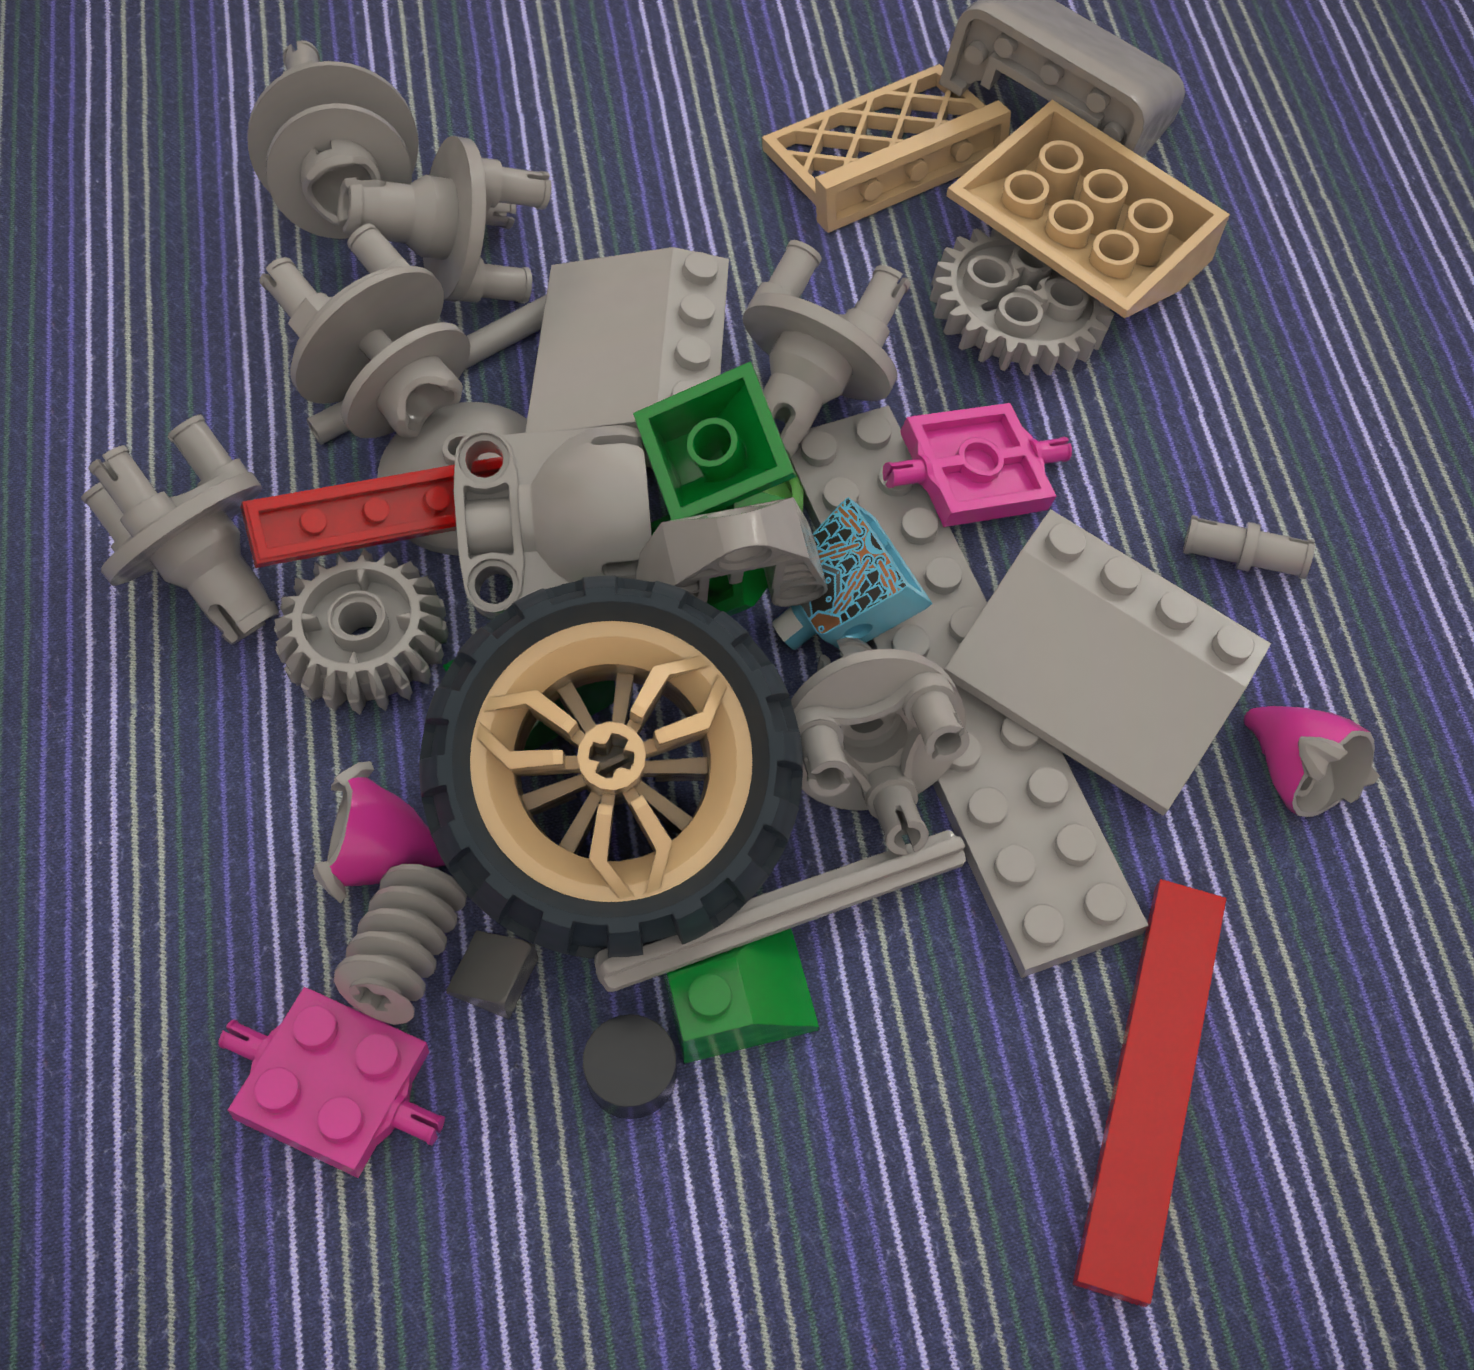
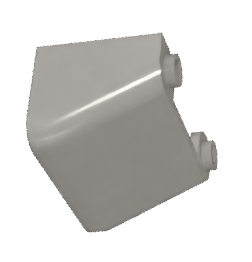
M977 0L973 2L962 13L957 22L939 81L940 85L961 97L975 81H981L980 85L989 90L1000 79L1001 73L1048 101L1053 99L1142 158L1175 120L1185 96L1183 81L1170 67L1055 0Z

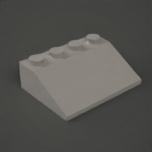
M669 247L551 265L525 433L625 425L638 429L633 415L634 412L720 375L729 259L703 252ZM643 443L646 467L652 468L646 448Z
M1050 509L1015 559L945 666L944 671L949 675L954 684L1164 816L1247 688L1271 643Z

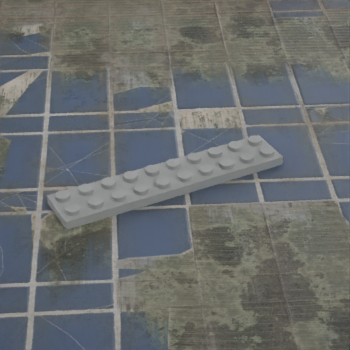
M889 405L810 428L807 435L798 444L799 450L790 458V461L803 487V503L815 529L817 530L839 504L849 497L876 518L933 603L924 611L867 642L873 650L897 649L913 652L928 658L944 670L987 604V601L950 527H943L928 492L923 486L915 483L888 488L885 485L887 481L883 480L882 475L885 463L912 460L901 436V429ZM955 684L964 704L966 730L969 734L970 743L966 752L955 759L947 771L932 785L955 835L961 837L964 841L965 857L1020 977H1026L1143 934L1149 925L1062 751Z

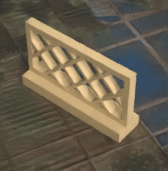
M938 64L762 137V148L773 162L816 206L817 222L827 233H830L964 175L1009 136L1011 110L999 100L985 105L968 89L960 97L939 84L944 67ZM937 86L945 95L943 97L918 93ZM884 107L902 109L900 115L874 112ZM912 110L938 113L937 119L913 117L910 114ZM948 114L961 115L950 121L946 120ZM840 125L857 127L855 134L830 130ZM868 128L894 131L892 138L865 135ZM904 133L917 134L910 138L902 139ZM795 144L812 146L809 153L786 149ZM823 147L848 150L846 157L824 155L821 154ZM859 151L872 153L860 159L857 158ZM814 170L826 172L815 178L812 176Z

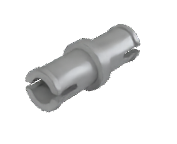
M1192 515L1184 542L1183 553H1192L1236 563V569L1249 572L1251 566L1306 579L1313 559L1315 540H1302L1260 531L1261 525L1248 522L1246 527H1240Z

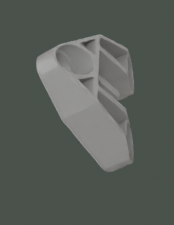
M793 497L661 522L640 552L636 569L637 580L667 583L688 591L691 595L704 602H707L710 578L727 575L729 584H737L742 582L744 571L758 568L764 569L771 600L776 606L789 607L805 604L818 599L828 590L813 533L806 517Z

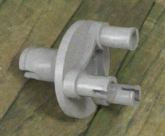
M450 136L439 147L430 174L424 175L410 184L375 179L357 180V177L345 178L341 184L338 196V226L343 227V233L351 236L362 225L371 223L376 226L388 241L405 243L417 255L423 257L424 268L429 270L441 283L444 301L478 303L481 298L517 301L518 303L525 304L529 301L532 291L531 270L529 267L518 268L484 264L480 256L485 225L510 229L515 219L508 217L507 212L516 214V205L535 207L540 210L545 209L551 195V180H548L550 175L547 171L536 172L502 167L499 160L481 157L476 144L471 139Z
M798 240L789 241L786 251L768 282H762L743 314V323L748 334L769 355L771 376L763 392L773 418L785 423L780 436L789 459L799 450L798 444L807 435L823 404L840 395L862 401H878L889 395L897 380V370L893 361L882 347L890 333L887 325L904 293L908 291L911 285L908 278H902L900 283L897 284L903 275L900 271L886 265L876 266L873 277L860 301H857L854 308L848 309L846 314H835L828 309L800 298L815 268L819 266L822 257L813 247Z
M198 414L179 424L167 436L201 480L196 488L173 497H169L164 491L157 493L129 454L127 447L121 445L103 454L102 456L106 460L103 463L100 459H96L89 465L88 469L100 482L87 490L81 496V499L90 507L114 540L111 548L115 553L101 567L102 574L112 586L129 582L156 568L164 581L188 590L207 618L223 633L221 637L232 645L266 624L265 620L279 614L275 601H270L263 584L242 557L240 531L231 520L241 512L240 506L243 501L254 500L259 495L262 485L252 472H248L239 458L231 459L205 423L202 414Z
M846 637L838 639L836 641L842 653V658L831 663L829 657L820 654L817 672L798 689L791 699L800 731L803 752L802 790L813 799L835 808L869 810L872 816L879 819L885 835L886 845L890 851L899 855H908L902 835L907 834L915 853L925 846L929 837V831L922 821L916 806L918 794L934 784L947 771L953 761L966 752L970 743L969 734L966 730V713L963 701L949 675L940 666L924 656L897 649L873 650L867 643L858 638Z

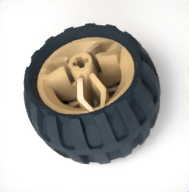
M616 575L583 577L575 582L548 589L542 588L513 602L509 608L485 626L480 627L457 652V656L435 690L425 719L419 760L421 798L431 836L447 869L469 898L497 923L527 941L560 953L593 959L599 951L604 949L608 950V958L643 955V946L675 935H678L682 945L712 931L739 911L770 876L788 843L799 809L803 778L801 736L789 693L774 664L770 662L749 633L724 611L714 608L684 589L660 581L650 582L617 577ZM615 681L616 688L612 722L596 725L576 688L594 682ZM633 683L643 685L630 710V719L627 723ZM664 695L687 718L655 730L653 738L643 742L639 733L661 696ZM560 698L568 714L553 702ZM539 720L578 749V755L565 756L563 750L524 751L533 726ZM698 740L703 752V757L645 761V759ZM581 773L535 791L523 793L521 781L523 776ZM643 777H655L658 782L704 781L701 799L693 817L642 781ZM587 789L590 792L589 796L558 846L541 830L533 816L577 798L576 793ZM626 803L654 852L630 860L608 861L614 805ZM658 818L679 835L671 840ZM595 822L589 858L578 856L577 854Z

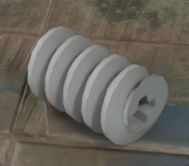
M400 864L391 867L382 876L380 888L371 898L369 910L358 924L357 935L349 942L346 948V958L337 965L334 972V983L339 993L349 1004L365 1015L393 1025L407 1023L414 1017L415 1008L410 1001H417L424 996L426 984L422 978H428L434 974L437 961L433 955H439L445 950L447 937L444 933H448L455 928L457 924V914L455 911H459L466 904L467 894L456 880L436 868L420 864Z

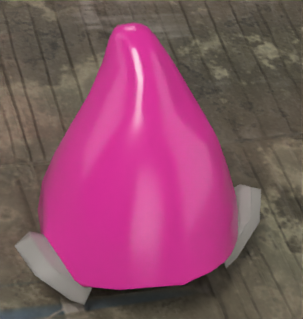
M1284 706L1253 708L1246 712L1244 716V724L1255 734L1260 742L1261 751L1266 757L1273 785L1287 809L1297 816L1311 817L1319 815L1343 799L1352 803L1360 798L1364 787L1373 785L1380 777L1373 769L1375 745L1371 732L1350 719L1334 713L1309 708Z
M371 761L358 762L339 773L333 779L335 781L331 785V790L343 791L331 835L327 861L315 863L312 869L315 879L339 903L347 897L345 886L379 884L382 876L391 867L400 864H420L432 868L445 866L433 841L429 827L423 822L414 808L394 793L384 789L368 778L374 770Z

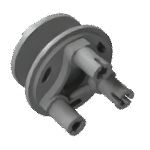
M303 40L297 41L296 51L292 44H290L283 52L286 71L267 86L259 96L251 112L247 130L250 160L257 177L269 191L279 210L292 223L318 236L335 239L350 238V235L343 233V227L338 226L337 218L338 196L343 180L345 178L357 177V180L375 179L410 184L418 157V132L409 106L401 94L388 81L378 74L354 64L336 61L320 62L318 50L312 43Z
M371 223L362 225L351 234L347 242L349 249L370 274L354 281L333 297H328L327 294L321 292L317 293L298 271L290 258L283 257L272 261L266 267L269 274H262L259 282L290 316L291 319L288 324L299 337L291 362L290 376L293 386L302 397L308 401L323 404L343 400L341 407L342 420L351 433L361 438H377L393 432L405 438L417 437L424 422L433 412L444 406L460 402L463 385L459 377L464 371L470 356V341L455 324L437 323L444 303V292L438 279L425 268L410 266L375 225Z

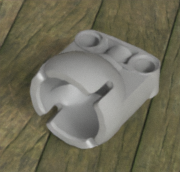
M625 425L500 435L494 431L481 429L469 433L460 441L456 448L454 468L458 554L466 595L482 616L492 620L509 608L513 602L542 588L548 589L575 582L583 577L616 575L620 578L636 579L640 552L652 536L645 454L639 429ZM487 452L496 453L503 458V465L499 472L491 477H477L471 473L473 461L481 454ZM500 574L511 578L513 581L512 592L503 602L492 604L481 600L480 589L488 577Z

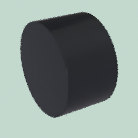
M628 1014L607 1020L592 1033L583 1053V1070L593 1100L605 1112L623 1119L646 1117L656 1112L667 1102L676 1084L677 1066L673 1042L662 1026L650 1018Z

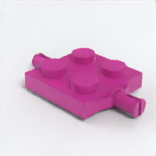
M1011 403L910 416L906 418L900 433L912 460L887 462L883 466L882 475L883 480L887 481L885 485L888 488L915 483L922 485L928 492L943 527L1048 510L1057 496L1045 474L1044 464L1069 461L1072 456L1071 443L1067 444L1069 441L1067 437L1044 441L1033 439L1022 427Z
M306 987L302 989L282 1023L272 1030L268 1036L244 1026L234 1019L226 1025L229 1033L224 1030L221 1033L218 1043L220 1048L227 1049L253 1061L250 1075L228 1108L231 1117L246 1126L356 1178H359L376 1146L388 1137L395 1128L427 1142L428 1145H433L438 1138L436 1132L441 1133L445 1122L444 1116H439L409 1102L412 1082L429 1054L427 1042Z

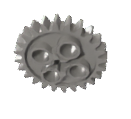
M977 228L973 229L970 241L961 236L957 237L953 249L948 247L944 249L941 262L938 261L931 283L933 289L930 301L937 303L934 317L947 319L943 331L945 335L961 333L963 335L959 344L961 350L976 346L981 349L978 361L984 362L993 355L999 358L1000 370L1003 371L1009 367L1011 361L1019 363L1024 375H1029L1033 364H1038L1047 375H1052L1056 363L1070 371L1076 359L1087 362L1093 349L1099 350L1114 316L1109 307L994 228H992L990 237Z

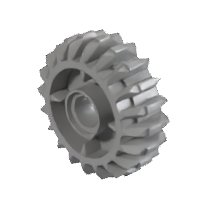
M364 548L357 561L349 562L339 552L335 562L336 566L326 569L315 562L313 569L315 578L310 581L295 577L294 590L297 596L281 597L282 604L280 608L284 616L274 619V630L279 639L276 641V652L280 661L286 664L284 669L290 681L295 683L296 686L301 685L305 696L312 701L323 697L327 707L332 708L335 712L348 699L352 710L361 715L366 702L375 700L378 707L386 711L389 704V695L398 692L400 696L410 700L412 694L410 682L414 680L429 684L431 672L428 665L442 664L444 653L441 644L447 642L449 634L444 618L446 616L442 599H439L434 583L429 580L428 576L420 577L418 568L411 561L399 566L397 559L388 551L380 560L374 562L372 554ZM373 627L364 634L351 635L359 628Z

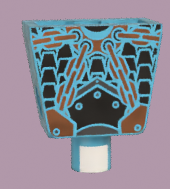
M848 497L839 504L813 533L828 588L827 592L811 602L790 606L775 618L772 624L781 639L793 650L798 649L816 633L824 641L839 648L836 641L838 639L846 637L858 638L866 643L924 611L933 603L876 518Z

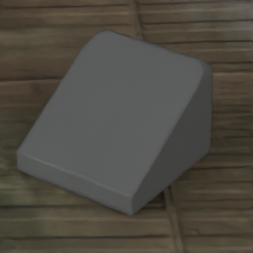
M476 930L446 989V993L509 1020L539 959L535 945L521 939Z

